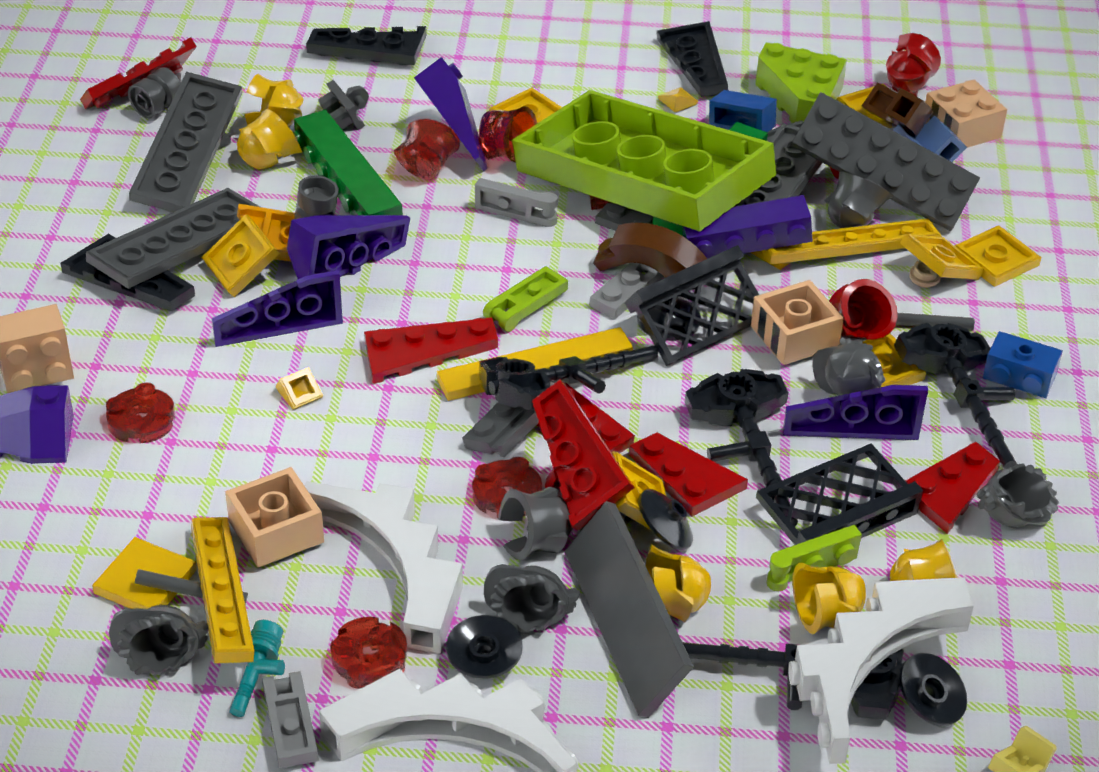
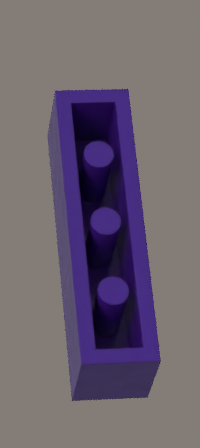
M804 195L733 207L726 213H723L718 219H715L710 225L704 227L702 231L682 226L683 237L692 242L707 259L739 245L744 254L813 242L811 215Z

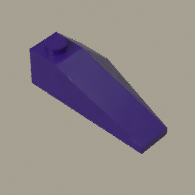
M440 57L415 76L414 79L481 169L485 171L488 166L466 89L459 81L463 75L454 63L448 66L444 59Z
M316 215L291 220L287 251L297 279L339 270L340 277L347 273L352 275L361 271V265L372 259L379 261L406 245L411 218L407 215Z
M339 270L302 277L211 318L215 347L343 324Z
M68 385L32 386L0 395V457L5 453L19 456L21 462L31 464L67 463L74 417Z
M889 385L786 406L783 436L919 440L928 386Z

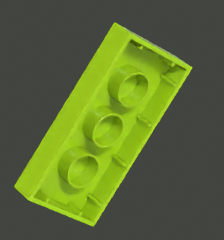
M592 90L585 92L512 140L516 167L519 172L697 231H702L704 227L710 225L723 213L729 211L741 200L752 194L754 190H757L761 185H764L772 177L776 176L774 143Z

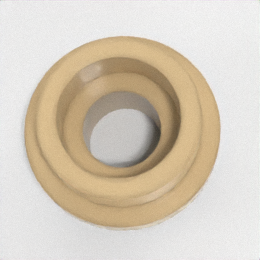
M921 260L917 261L910 269V280L919 287H932L941 280V277Z

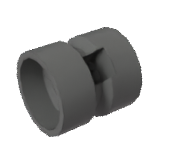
M162 67L147 76V78H143L129 87L128 97L130 103L139 115L150 119L171 105L181 82L171 70Z
M308 176L302 179L298 186L294 219L316 215H335L339 189L337 184L323 176Z

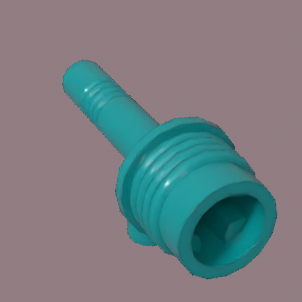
M264 619L257 620L251 630L254 662H248L231 705L230 713L234 716L243 717L245 715L259 675L284 674L285 663L283 660H277L284 631L275 622Z

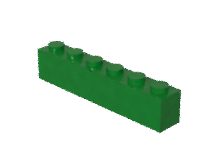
M327 110L294 119L295 131L292 132L304 153L308 164L312 163L318 176L329 178L337 184L339 188L338 198L345 212H349L351 215H403L402 203Z

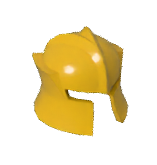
M259 73L256 74L251 80L246 93L262 98L260 112L245 113L247 125L254 122L265 109L275 112L288 127L294 123L295 118L301 117L302 111L300 106L304 100L296 88L293 87L292 80L272 81Z
M265 109L254 122L239 129L240 134L237 140L238 153L249 166L255 169H267L278 164L277 157L302 153L292 130L275 112L269 109Z
M942 539L924 548L904 549V553L898 557L890 570V581L958 578L949 551Z
M652 544L650 545L645 566L668 614L686 622L690 613L699 610L709 598L711 591L710 574L698 561L689 556L670 554Z
M803 562L798 563L795 567L792 578L794 602L800 620L810 634H815L825 627L834 628L837 613L862 611L865 604L866 588L864 580L860 575L841 567H814Z

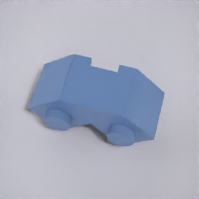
M936 116L924 125L917 137H913L899 124L893 129L898 134L951 162L967 148L952 130Z

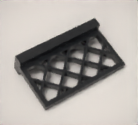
M739 245L637 290L624 302L630 313L636 311L666 366L751 326L752 316L740 311L743 300L753 304L754 296H758L759 293L740 261L744 254ZM735 272L740 281L739 290L725 285L727 274ZM703 285L717 289L714 301L700 296ZM723 292L737 297L735 309L720 304ZM680 296L692 301L689 313L674 308L677 297ZM697 304L712 309L710 321L695 316ZM656 308L666 312L664 325L653 322L648 311ZM718 312L733 317L730 328L727 329L715 324ZM672 315L687 321L684 333L669 328ZM693 323L707 329L705 340L702 341L690 336ZM667 335L682 341L680 351L673 355L665 343Z
M870 443L757 491L756 499L793 544L797 545L854 524L861 532V538L916 515L924 490L915 481L908 484L874 445ZM869 457L877 468L873 470L856 466V462ZM834 471L850 474L848 482L828 478L827 476ZM853 475L873 479V487L853 484ZM881 481L893 484L896 490L888 492L876 489L877 483ZM810 483L821 486L819 494L799 490V486ZM825 487L846 492L844 500L824 496ZM849 493L870 497V501L863 504L849 502ZM780 495L792 498L789 507L776 504L771 498ZM796 499L817 504L815 513L794 508ZM823 505L840 509L841 513L831 517L819 514L820 506ZM791 518L812 522V526L798 531L791 523Z

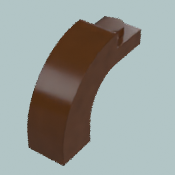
M878 82L861 105L866 111L886 121L893 128L899 124L913 137L918 136L933 113L929 105L902 88L896 93Z
M626 223L618 225L613 238H607L599 245L593 264L601 272L626 263H639L655 269L666 278L707 258L692 242L670 229L648 223Z

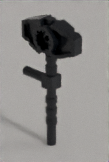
M924 323L911 328L908 332L899 334L893 346L902 362L908 365L915 364L918 369L934 374L948 373L956 387L953 395L961 408H970L973 419L978 423L981 433L985 435V440L993 448L1003 468L1017 465L1016 460L1004 441L1003 434L997 429V424L990 417L989 410L981 402L982 400H1014L1016 395L1015 389L1013 387H981L978 380H971L966 373L975 369L977 365L986 363L991 348L984 336L977 332L970 333L967 328L951 323L936 324L934 326Z
M649 346L631 351L623 350L617 352V354L609 353L603 357H591L585 361L573 356L559 359V365L550 366L549 369L541 368L536 370L535 365L529 361L496 357L479 361V377L486 395H495V399L499 404L533 410L532 400L548 389L550 382L555 383L559 379L568 384L580 382L599 394L605 390L606 384L591 373H600L604 370L617 369L619 366L622 368L633 363L655 359L658 357V350L655 346Z
M741 369L740 372H730L724 376L716 373L699 382L698 386L692 387L685 392L684 402L692 420L699 422L705 420L709 424L732 426L733 423H738L742 428L745 442L707 448L708 459L718 461L748 455L750 462L757 461L758 470L761 476L764 477L763 481L766 487L782 481L780 474L776 472L777 468L774 461L770 458L772 445L766 431H760L755 423L773 413L776 408L782 407L787 403L789 392L781 375L774 373L767 375L763 371ZM776 495L771 498L776 504L789 507L791 505L788 497ZM791 518V523L794 526H796L798 524V520L796 518Z
M682 642L689 657L694 659L715 660L726 664L728 662H735L738 665L756 664L757 667H783V675L787 676V708L790 710L802 708L797 685L790 684L788 670L789 662L795 661L797 645L786 644L785 652L760 647L758 649H750L749 646L730 647L729 644H720L719 646ZM903 649L889 655L871 670L857 688L850 703L857 717L887 719L901 691L899 675L904 664L902 663Z

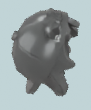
M842 337L838 346L818 350L813 355L812 367L819 387L826 393L838 396L881 387V384L885 382L879 359L871 351L873 346L866 343L863 344V341L859 339L851 340L850 338L845 339Z
M1024 463L1009 468L1006 467L1002 471L996 472L977 493V498L980 499L978 508L986 510L994 520L1011 528L1022 527L1028 524L1046 525L1051 519V515L1058 511L1057 505L1059 501L1055 497L1057 491L1052 489L1053 483L1046 480V474L1043 473L1042 469H1035L1033 465L1025 466Z
M500 564L492 567L484 581L483 595L486 604L493 611L497 612V617L513 624L519 632L528 633L535 629L545 630L548 626L559 622L565 614L572 613L576 607L580 591L575 587L567 589L557 574L546 568L536 565L522 568L514 565Z
M155 605L148 609H123L115 613L110 623L109 637L113 650L118 656L127 658V665L136 675L148 672L153 675H161L168 669H178L181 664L193 657L197 649L204 647L208 639L206 634L209 630L205 621L194 623L183 610L168 605Z

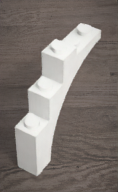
M306 481L305 488L322 511L323 521L349 530L373 545L390 562L400 578L408 601L403 621L404 647L441 654L463 589V563L436 559L438 553V525L412 521L415 514L414 489L379 483L376 493Z
M965 577L875 582L873 595L871 598H867L865 612L836 614L834 629H829L828 644L797 645L795 661L789 662L790 684L797 685L800 701L811 700L813 716H819L818 742L820 748H826L829 764L846 763L850 741L847 711L855 691L871 670L889 655L912 643L937 635L968 631L974 606Z
M398 669L319 710L321 735L341 761L369 749L396 742L438 739L463 741L492 748L518 759L536 772H577L579 767L575 754L558 742L550 725L543 721L545 702L542 695L537 689H531L522 678L483 697L480 689L475 684L470 685L461 673L422 692L421 687L415 680H409L402 670Z

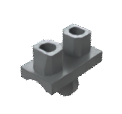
M334 80L328 82L326 85L330 92L318 99L322 109L327 110L342 130L351 124L357 130L364 127L365 124L356 114V111L365 108L368 102L369 94L362 86L350 87L345 94Z

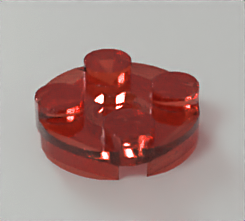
M148 382L140 383L135 388L124 391L106 402L108 429L115 438L124 442H129L128 438H139L140 443L156 441L171 431L173 427L172 421L176 418L172 398L167 393L155 389V386ZM146 413L147 415L142 417L141 415L137 414Z
M513 457L510 460H498L488 464H481L476 468L475 477L472 482L473 501L480 511L486 513L487 509L495 512L498 518L501 502L507 493L506 489L502 487H512L523 493L532 494L542 490V479L539 473L529 466V461L524 457Z
M377 617L356 618L345 623L338 630V636L334 641L332 639L330 645L332 665L335 671L341 677L347 679L348 685L353 688H363L398 669H401L402 672L405 671L407 658L406 636L401 628L390 622L389 626L385 623H379V618ZM370 647L372 651L378 650L373 654H363V648Z

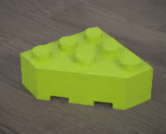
M766 42L758 56L755 85L761 91L766 90L770 94V98L777 99L776 107L780 111L785 110L788 113L791 123L801 120L804 122L820 92L835 100L840 96L844 85L847 59L839 58L833 54L825 55L811 52L804 48L796 49L783 46L780 43Z

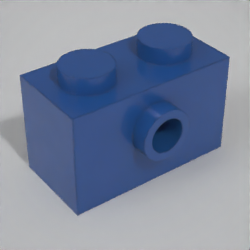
M723 90L709 100V124L729 130L736 122L769 132L776 126L777 99Z
M999 331L988 353L982 379L1047 398L1057 375L1063 350Z

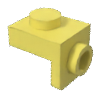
M1023 726L1019 729L1011 746L994 754L988 768L993 772H1045L1057 747L1028 726Z

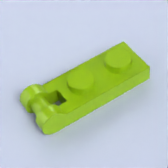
M544 266L490 300L483 309V316L486 318L492 317L493 321H498L502 329L510 332L515 329L520 320L567 291L568 280L549 267Z
M854 524L774 552L770 557V571L766 581L767 586L777 592L785 590L788 587V582L792 581L795 567L801 562L814 567H834L839 564L845 565L850 563L858 556L862 537L861 532Z

